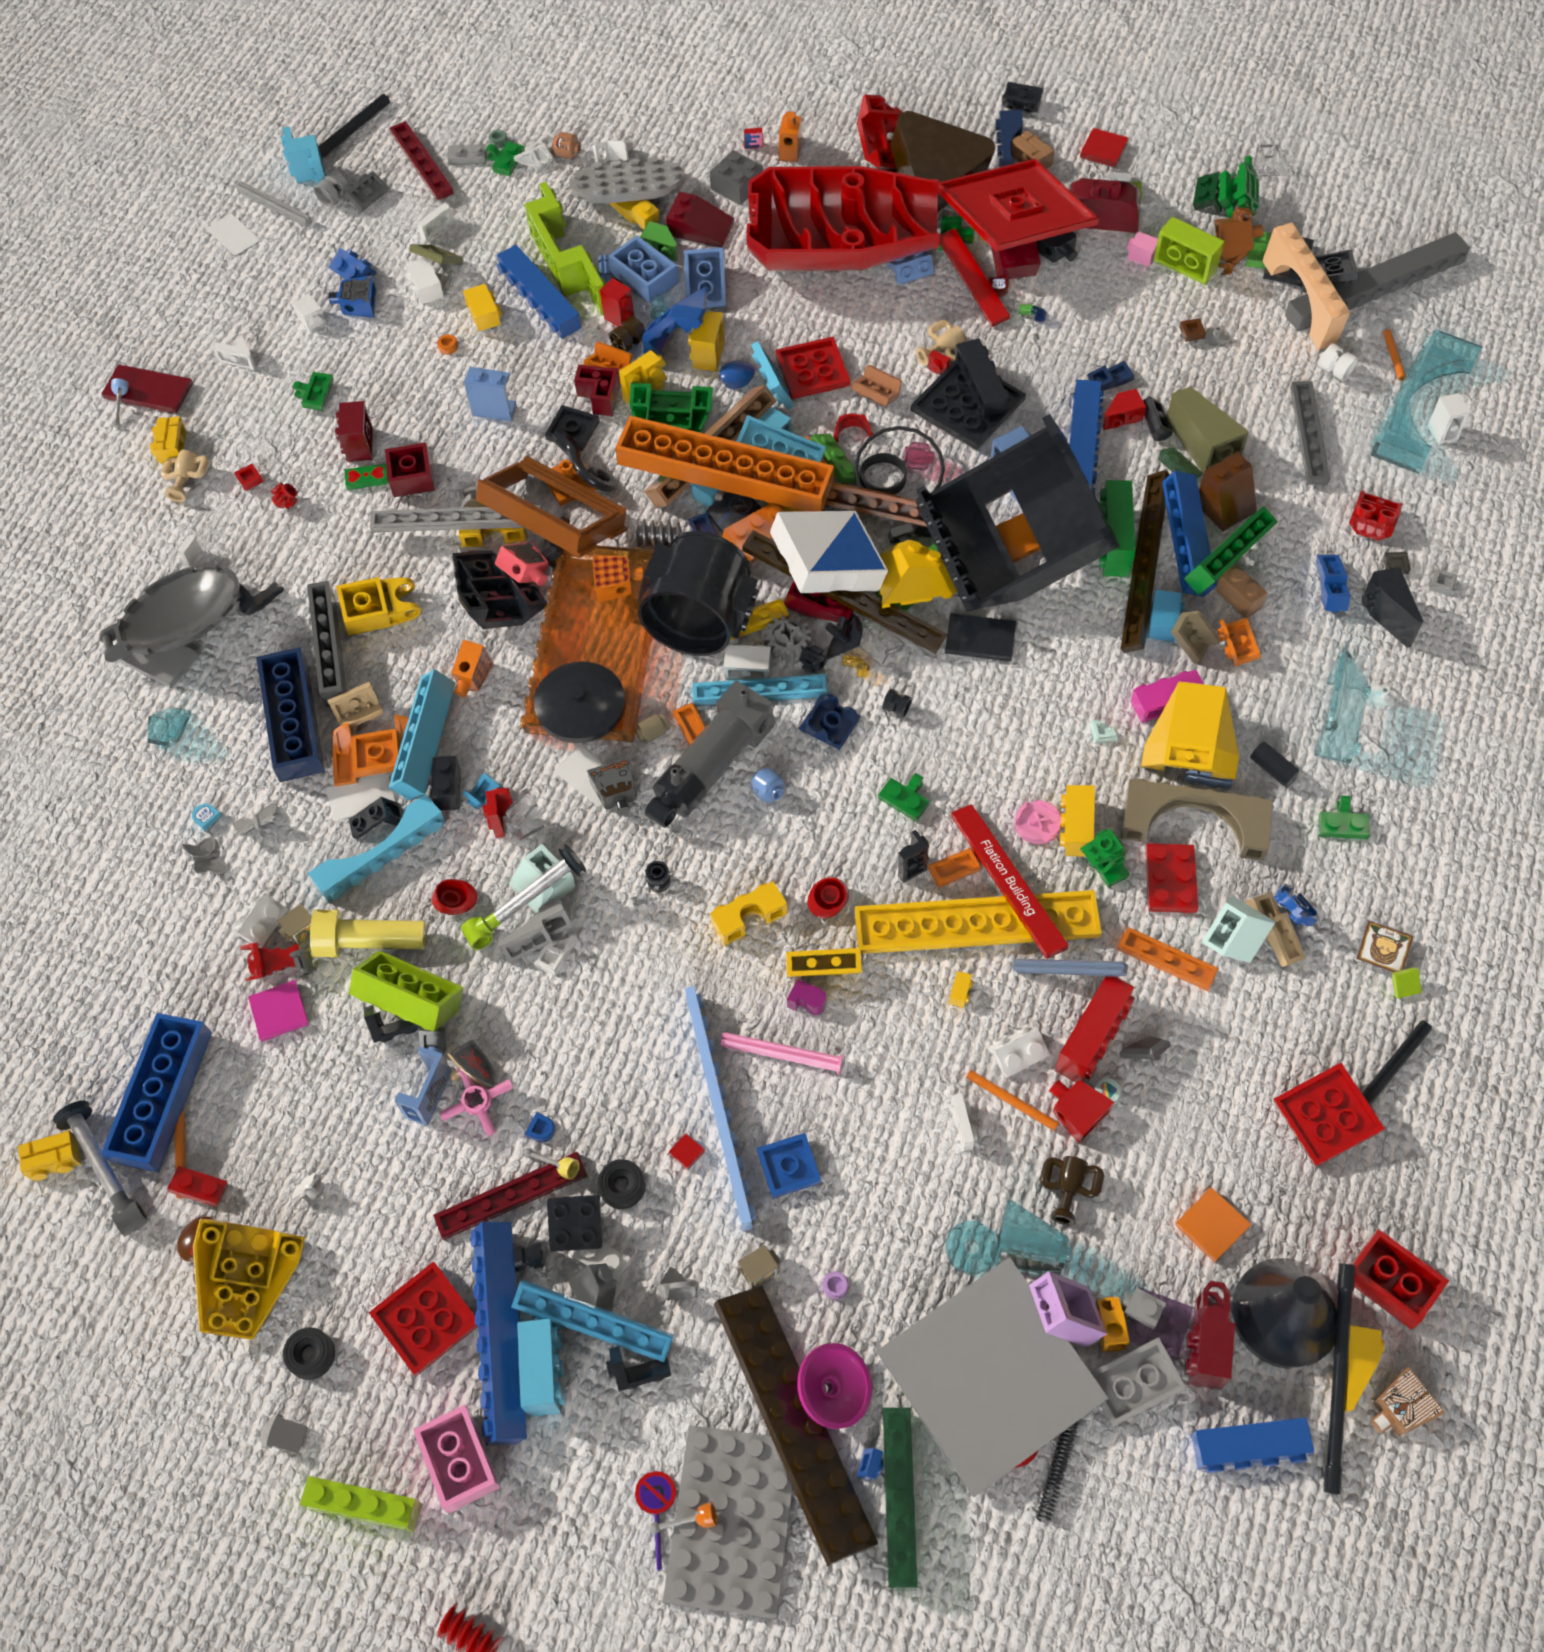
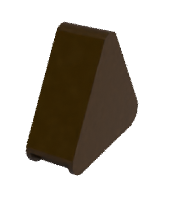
M904 111L898 116L890 144L898 173L938 180V183L987 171L995 152V143L989 137L913 111ZM939 193L937 213L949 205Z

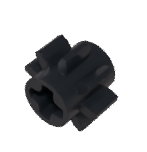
M811 645L810 648L805 647L799 657V661L803 663L801 669L809 673L821 671L827 662V657L823 655L825 649L817 645Z

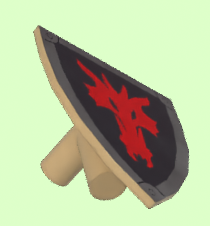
M473 1040L468 1041L448 1054L452 1061L474 1080L475 1085L481 1084L486 1088L498 1085L492 1065ZM457 1068L449 1075L455 1082L461 1078Z

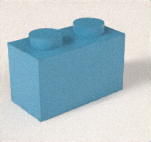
M1155 590L1147 638L1170 642L1175 641L1171 631L1180 614L1184 612L1185 603L1181 602L1182 593Z

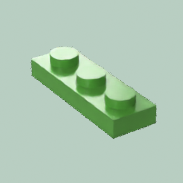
M830 433L814 434L811 440L826 446L823 458L827 464L834 466V475L839 483H857L854 466L841 450L834 437Z

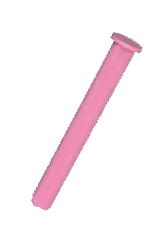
M727 1032L722 1034L720 1040L722 1047L837 1071L839 1075L843 1066L844 1055L842 1054L839 1057Z

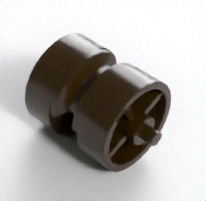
M631 316L623 322V327L617 326L609 332L611 346L628 352L633 348V344L637 345L643 341V335L646 330L643 323L634 316Z

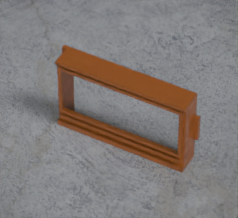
M525 456L524 460L502 469L483 480H478L476 501L579 558L596 549V544L607 538L612 540L627 531V527L624 526L626 508L529 456ZM529 473L607 516L579 530L506 490V488L528 478Z

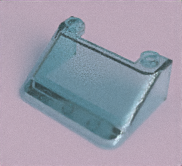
M1341 647L1327 679V684L1332 685L1325 728L1314 750V755L1351 764L1354 755L1358 756L1361 750L1362 743L1358 742L1364 703L1365 699L1369 698L1371 686L1368 685V680L1348 649Z

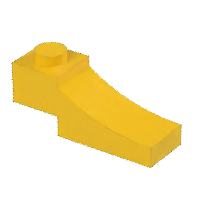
M647 199L609 203L631 224L636 222L643 230L649 221L654 223L659 221V210Z

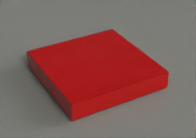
M1093 128L1080 152V158L1116 167L1128 144L1129 137Z

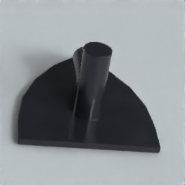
M852 613L848 622L847 618L839 617L837 626L831 622L826 625L825 629L834 636L827 651V660L860 646L863 628L862 622L857 615Z

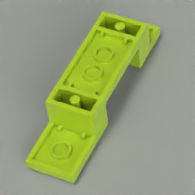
M547 182L540 183L541 198L524 203L530 235L564 297L587 290L600 315H603L600 289L606 285L604 278L599 277L600 274L596 264H592L590 253L585 252L582 245L565 251H561L559 246L556 247L555 239L565 236L564 227H566V223L561 215L564 210L560 200L557 201L554 189H550Z

